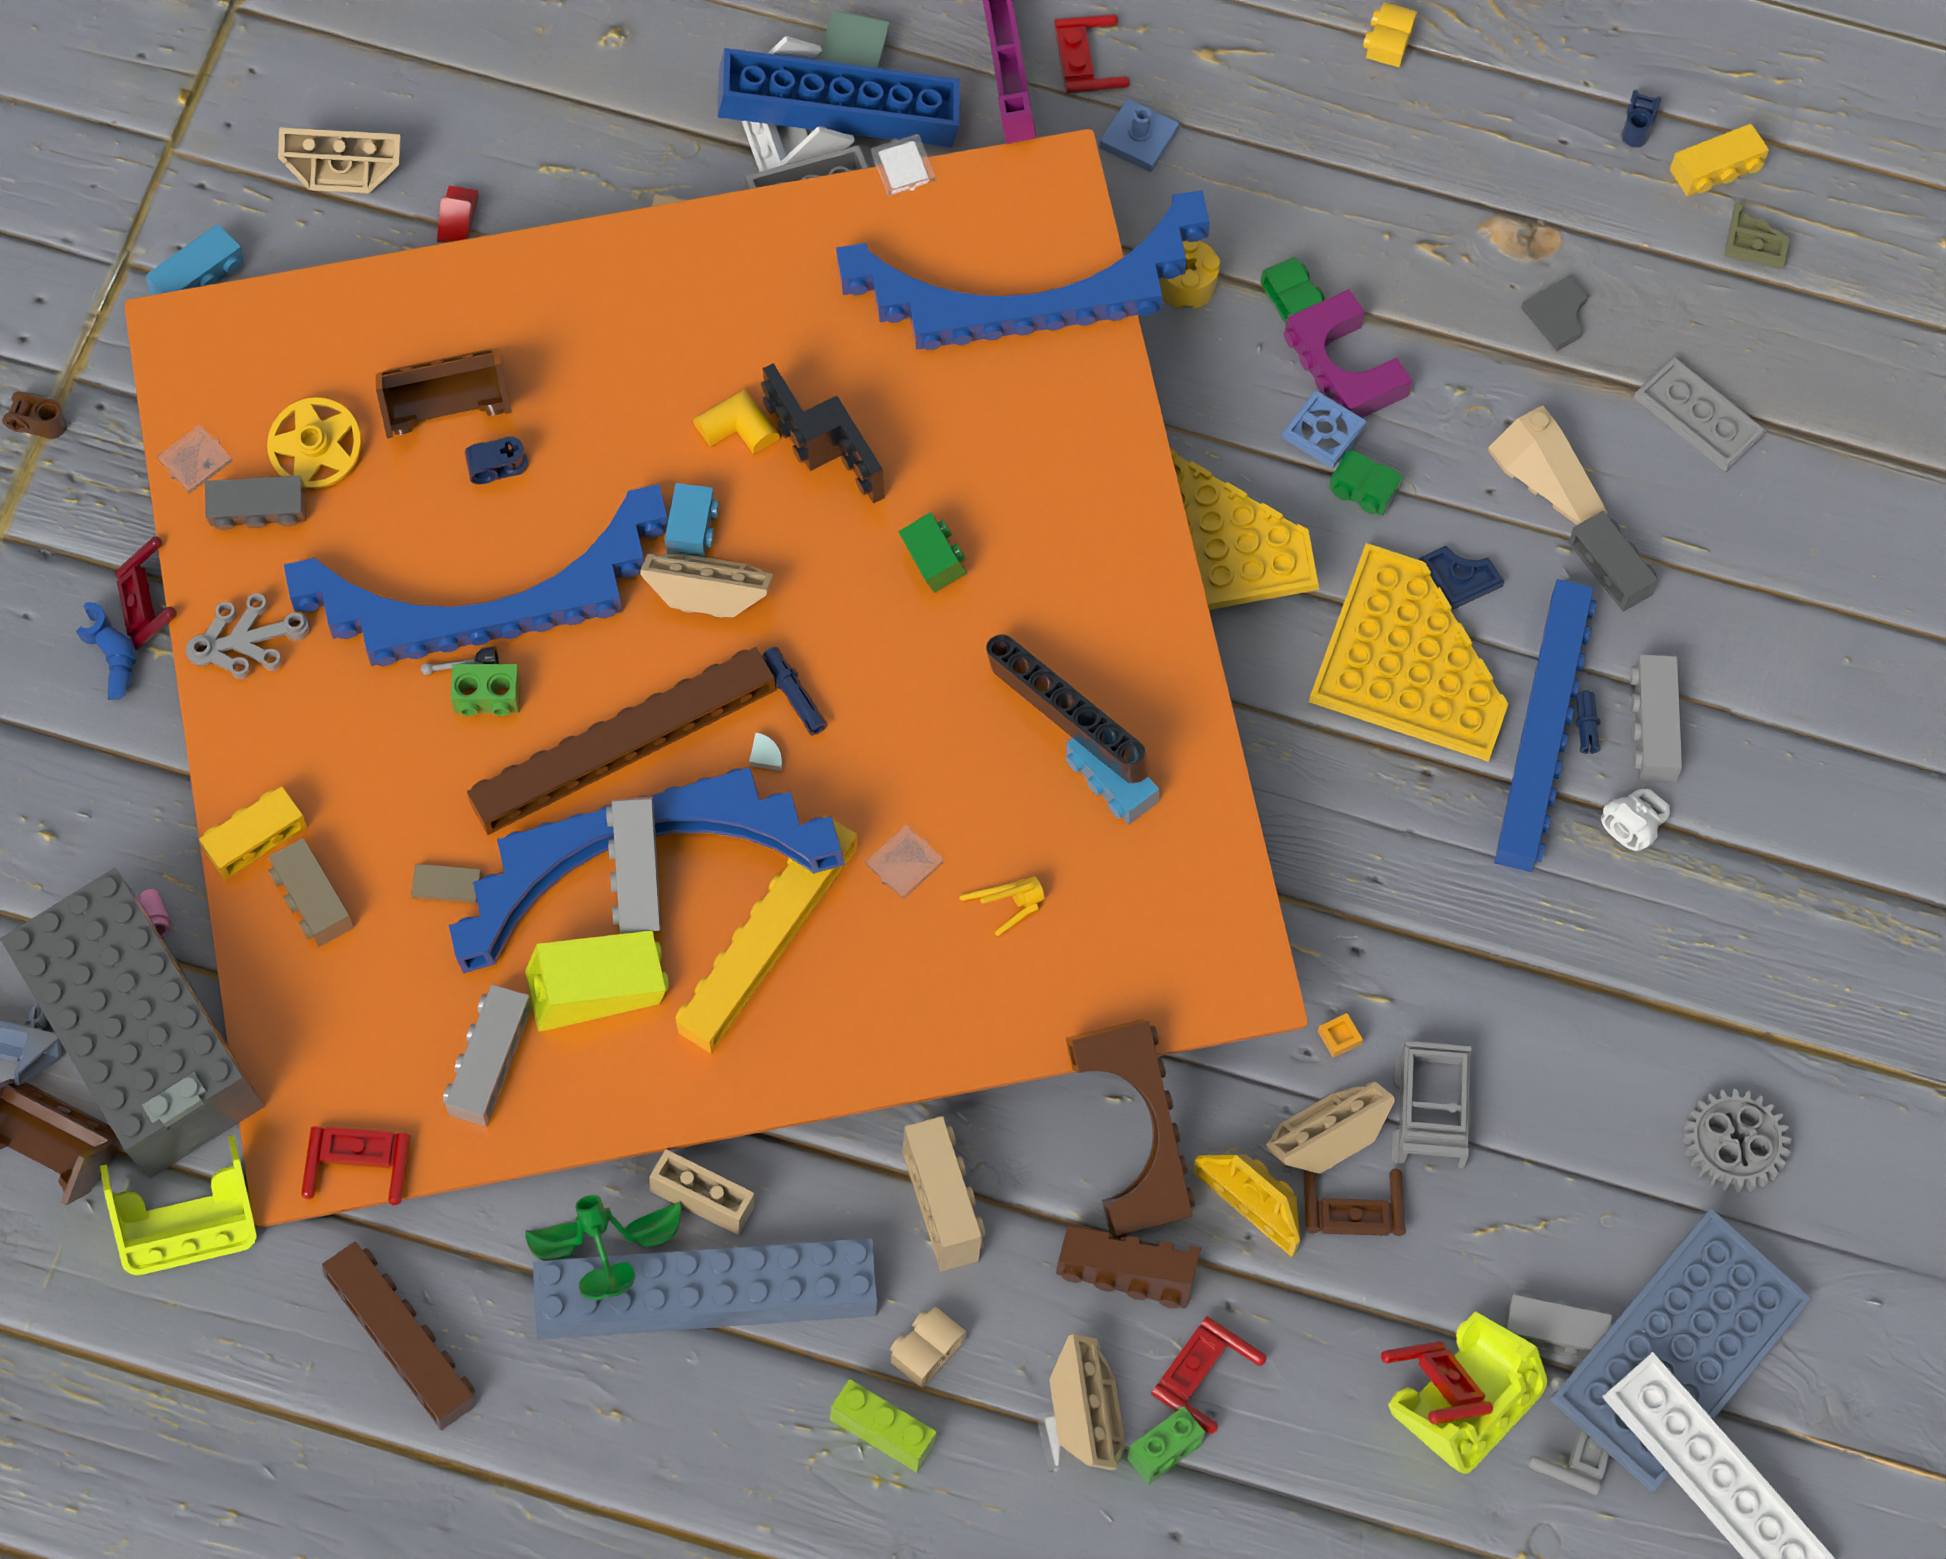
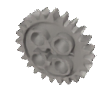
M1737 1088L1733 1089L1730 1097L1722 1089L1717 1099L1710 1093L1705 1100L1706 1104L1699 1101L1695 1107L1696 1111L1691 1110L1688 1116L1690 1122H1686L1683 1128L1688 1134H1685L1682 1143L1690 1145L1684 1153L1685 1156H1695L1690 1164L1691 1168L1698 1166L1702 1168L1699 1177L1702 1178L1709 1174L1712 1176L1710 1180L1711 1186L1719 1180L1722 1182L1723 1191H1726L1729 1185L1732 1184L1736 1193H1740L1743 1185H1746L1747 1189L1753 1192L1756 1182L1764 1188L1768 1183V1178L1774 1181L1779 1174L1778 1171H1782L1786 1165L1784 1160H1787L1790 1155V1151L1786 1147L1791 1142V1138L1784 1136L1789 1126L1779 1125L1783 1115L1771 1114L1774 1104L1772 1103L1766 1107L1762 1106L1763 1096H1759L1755 1101L1751 1100V1092L1749 1090L1745 1093L1744 1097H1739ZM1726 1115L1731 1116L1733 1123H1731L1729 1117ZM1746 1118L1750 1120L1754 1126H1746L1741 1122L1740 1119ZM1716 1125L1721 1128L1723 1133H1716L1709 1126ZM1751 1148L1761 1150L1764 1156L1755 1155L1752 1153ZM1719 1155L1729 1156L1733 1163L1724 1162ZM1741 1157H1742L1743 1162H1744L1745 1165H1747V1166H1743V1165H1742Z

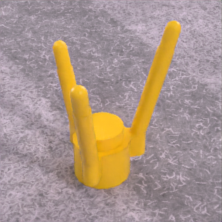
M1035 876L1014 883L962 894L959 899L965 901L981 898L980 902L985 904L1012 896L1018 907L1023 905L1025 907L1023 910L995 931V935L1000 936L1025 916L1039 910L1037 903L1043 901L1045 897L1040 882Z

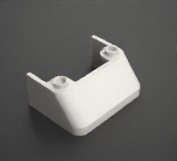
M785 36L767 54L814 59L822 49L819 45ZM742 121L759 172L846 149L855 141L851 135L819 126L810 135H807L806 129Z

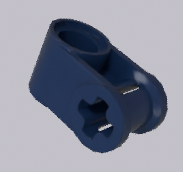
M1633 90L1622 131V139L1627 145L1637 148L1646 144L1662 97L1657 96L1653 98L1639 94L1638 90Z
M506 437L487 443H477L467 447L465 450L469 478L474 484H487L494 480L518 476L528 467V458L524 453L523 444L515 437Z

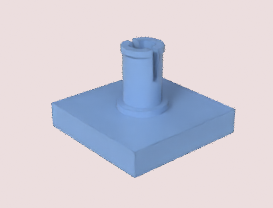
M1127 99L1101 138L1099 148L1152 172L1178 132L1180 123Z

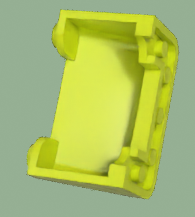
M1476 1311L1466 1321L1462 1322L1457 1329L1456 1337L1459 1351L1455 1358L1485 1394L1484 1400L1492 1403L1493 1412L1488 1415L1431 1424L1428 1420L1430 1411L1451 1407L1432 1381L1420 1393L1410 1387L1403 1388L1397 1391L1388 1403L1391 1414L1448 1465L1462 1474L1470 1473L1538 1401L1547 1385V1376L1537 1347Z

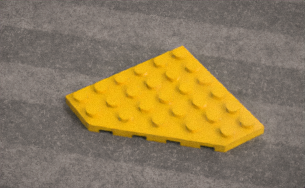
M1170 448L1209 610L1319 590L1308 529L1300 524L1295 525L1283 518V514L1263 502L1262 504L1248 497L1246 492L1229 482L1224 483L1214 477L1212 472L1193 461L1185 460L1175 450Z
M1366 543L1310 694L1309 703L1489 762L1508 707L1507 700L1494 685L1491 673L1482 658L1479 659L1474 651L1471 639L1461 622L1458 623L1451 612V605L1441 588H1437L1431 578V571L1426 563Z

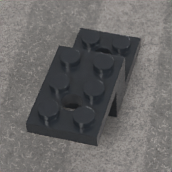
M774 363L762 368L764 381L761 382V387L766 395L762 397L764 405L770 414L775 413L779 419L777 424L785 439L790 437L794 444L792 449L797 460L800 463L805 462L809 470L812 471L841 456L848 471L853 469L857 478L855 480L860 492L863 495L868 494L873 503L884 499L883 469L838 396L836 395L803 412Z

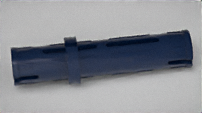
M778 647L766 650L762 658L774 676L776 688L781 689L789 703L804 723L808 733L811 736L819 734L828 726V723L797 678V671L786 662Z

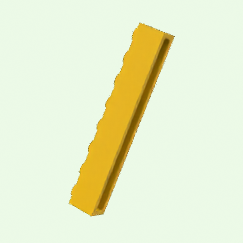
M833 820L846 865L859 847L858 836L855 832ZM788 858L787 868L782 874L778 873L772 879L767 896L764 900L759 899L754 904L749 921L745 926L740 925L736 929L732 937L733 943L726 952L724 950L721 951L715 959L714 969L708 978L704 976L698 982L694 991L696 995L689 1004L684 1003L677 1012L675 1019L677 1020L678 1034L712 1054L845 865L813 874L805 867Z

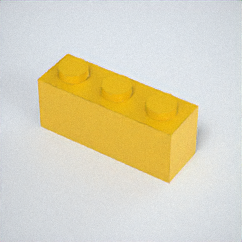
M1752 123L1676 152L1670 171L1687 197L1696 193L1702 194L1718 184H1728L1741 175L1758 172L1764 166L1769 149Z
M281 786L276 790L264 793L259 801L250 807L239 809L232 815L231 819L222 825H215L209 828L199 841L207 857L224 881H226L308 827L302 813Z

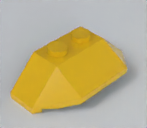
M1247 1154L1199 1155L1195 1159L1192 1173L1288 1255L1293 1257L1297 1253L1300 1243L1297 1197L1287 1183L1281 1180L1277 1181L1269 1174L1267 1167L1257 1159L1252 1160Z

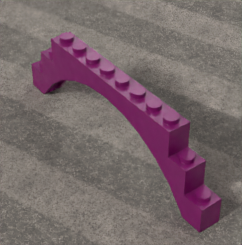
M983 0L1006 144L1035 139L1037 134L1013 0Z

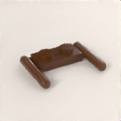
M1392 1169L1389 1173L1391 1203H1389V1200L1322 1198V1201H1318L1317 1173L1307 1170L1303 1171L1306 1231L1308 1233L1322 1231V1234L1389 1236V1233H1393L1396 1236L1406 1234L1403 1174L1401 1170Z

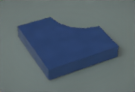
M1447 546L1419 558L1420 561L1425 562L1431 571V578L1437 588H1441L1452 607L1451 611L1503 587L1504 580L1489 558L1480 560L1464 559L1454 554Z

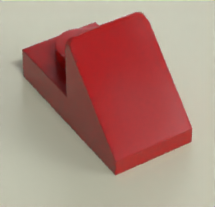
M448 186L446 197H442L440 202L437 242L449 243L469 239L479 197L478 190Z

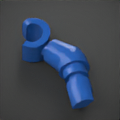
M87 602L83 606L89 619L96 621V623L90 628H83L81 626L76 632L81 641L87 644H97L106 655V662L109 664V670L111 671L108 676V700H119L126 696V689L132 686V674L130 672L136 663L135 646L130 638L111 626V622L100 605Z

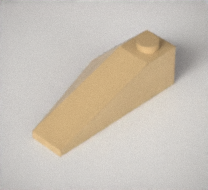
M1543 405L1517 418L1488 447V452L1505 474L1512 479L1516 477L1529 486L1528 490L1535 495L1538 493L1550 501L1555 510L1576 525L1602 511L1606 515L1608 514L1563 431Z

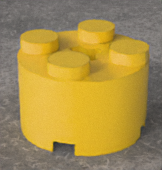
M1183 241L1186 257L1185 274L1173 279L1159 278L1162 298L1168 304L1177 308H1182V306H1192V309L1199 308L1207 304L1214 296L1220 259L1216 252L1202 241Z

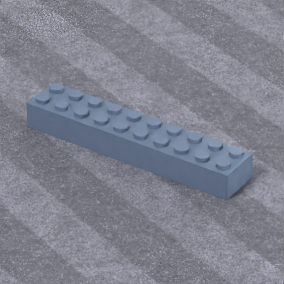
M872 1238L607 1256L610 1266L620 1262L629 1263L635 1271V1281L623 1294L606 1297L601 1300L587 1299L581 1295L579 1290V1282L584 1275L592 1270L603 1268L601 1257L533 1262L538 1340L876 1316L877 1311Z

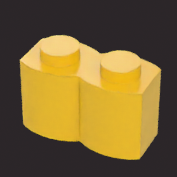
M1383 2L1381 10L1375 9L1370 25L1374 27L1373 32L1367 31L1363 48L1368 49L1366 58L1400 68L1415 24L1417 11Z

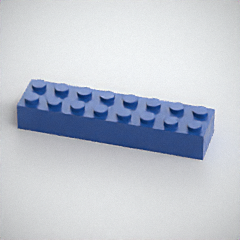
M724 48L719 68L717 117L815 130L819 126L849 135L952 148L959 129V79Z

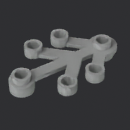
M255 593L248 597V608L231 634L223 638H219L226 624L235 620L236 611L230 602L219 603L215 609L217 616L206 633L193 637L187 643L186 655L189 661L195 665L207 666L213 663L231 672L234 678L244 679L250 674L248 661L242 657L232 659L221 652L234 649L263 664L266 670L275 671L282 664L279 652L275 649L264 650L253 643L286 635L290 640L300 641L308 636L310 625L305 615L295 612L287 615L283 622L250 630L259 615H262L267 610L265 597L262 594ZM254 602H262V605L260 607H252V604ZM223 610H231V613L227 616L220 615ZM294 621L301 622L297 627L290 626ZM201 646H207L203 652L196 651ZM274 656L277 658L273 663L266 662L269 657ZM238 665L245 666V669L243 671H235V668Z

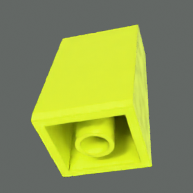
M652 930L536 944L525 974L538 1032L660 1004L665 992L668 991L669 982L666 972L661 970L659 962L662 958L661 946L659 942H655Z

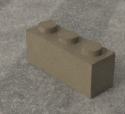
M304 838L268 856L273 867L268 872L276 887L284 886L288 894L284 895L283 898L292 914L298 911L303 920L298 923L307 939L313 937L320 947L354 928L349 914Z

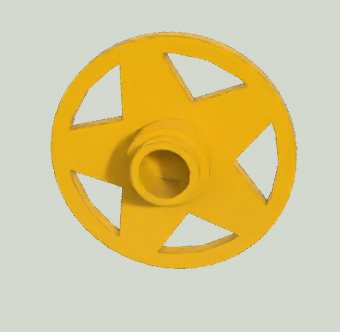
M318 397L303 399L285 408L273 422L267 441L269 459L277 473L281 477L291 476L281 467L276 453L294 457L293 476H301L305 489L329 487L346 477L355 466L362 445L360 428L349 410L336 401ZM312 406L330 407L340 412V414L321 421ZM295 412V430L277 435L283 422ZM352 428L354 444L352 454L349 457L339 445V442ZM321 466L339 471L326 479L311 481Z

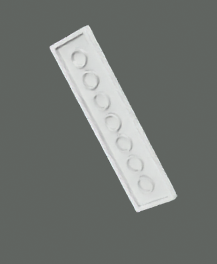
M1653 1352L1602 1396L1744 1559H1835Z

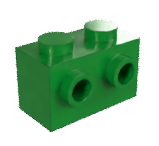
M932 512L898 531L923 578L934 593L967 574L962 564L966 558L957 543L953 546L951 545L948 538L952 536V532L944 519L937 521Z

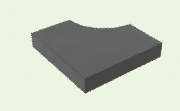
M1568 276L1522 302L1521 309L1556 351L1581 338L1582 330L1577 323V312L1587 302L1588 296L1574 279Z

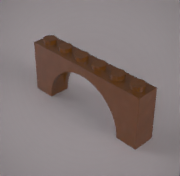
M1140 1019L1067 1037L1066 1042L1073 1071L1078 1073L1101 1071L1123 1078L1141 1095L1151 1117L1153 1131L1152 1146L1143 1170L1126 1189L1102 1200L1109 1232L1119 1236L1193 1217L1191 1207H1195V1200L1191 1188H1186L1184 1175L1188 1174V1169L1184 1156L1178 1153L1176 1143L1180 1142V1133L1177 1124L1172 1123L1169 1110H1173V1101L1169 1090H1164L1162 1078L1166 1077V1070L1162 1058H1157L1155 1045L1159 1044L1155 1026H1150L1149 1021Z

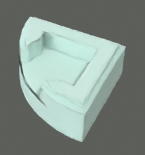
M755 734L749 760L750 766L782 771L781 753L773 740L763 734Z

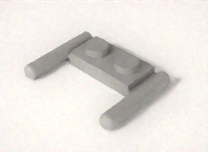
M1560 1376L1554 1377L1551 1382L1552 1388L1557 1390L1566 1379ZM1578 1427L1567 1468L1537 1456H1532L1529 1459L1528 1465L1535 1471L1596 1495L1601 1486L1600 1481L1603 1478L1609 1454Z

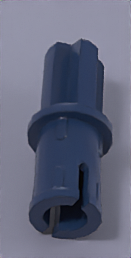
M1584 690L1576 695L1578 719L1575 721V725L1579 728L1580 752L1588 754V748L1590 747V752L1593 754L1600 751L1598 726L1601 722L1600 718L1597 717L1594 692Z

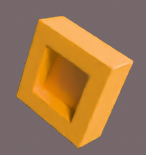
M1347 1013L1320 1025L1317 1030L1333 1058L1361 1046L1363 1042L1361 1035Z

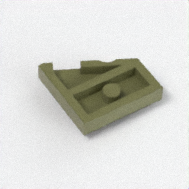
M1735 203L1724 256L1783 269L1789 237L1779 230L1772 229L1769 223L1760 217L1755 220L1743 211L1744 206Z

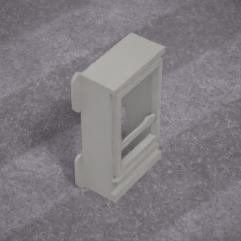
M1406 1041L1402 1054H1398L1395 1057L1394 1085L1400 1088L1399 1129L1395 1130L1392 1134L1391 1159L1395 1164L1405 1163L1408 1153L1458 1157L1457 1168L1465 1167L1469 1156L1468 1131L1472 1125V1101L1469 1099L1471 1046ZM1413 1061L1460 1065L1459 1104L1457 1105L1454 1102L1440 1104L1412 1101ZM1412 1107L1449 1110L1451 1113L1458 1111V1126L1411 1122Z

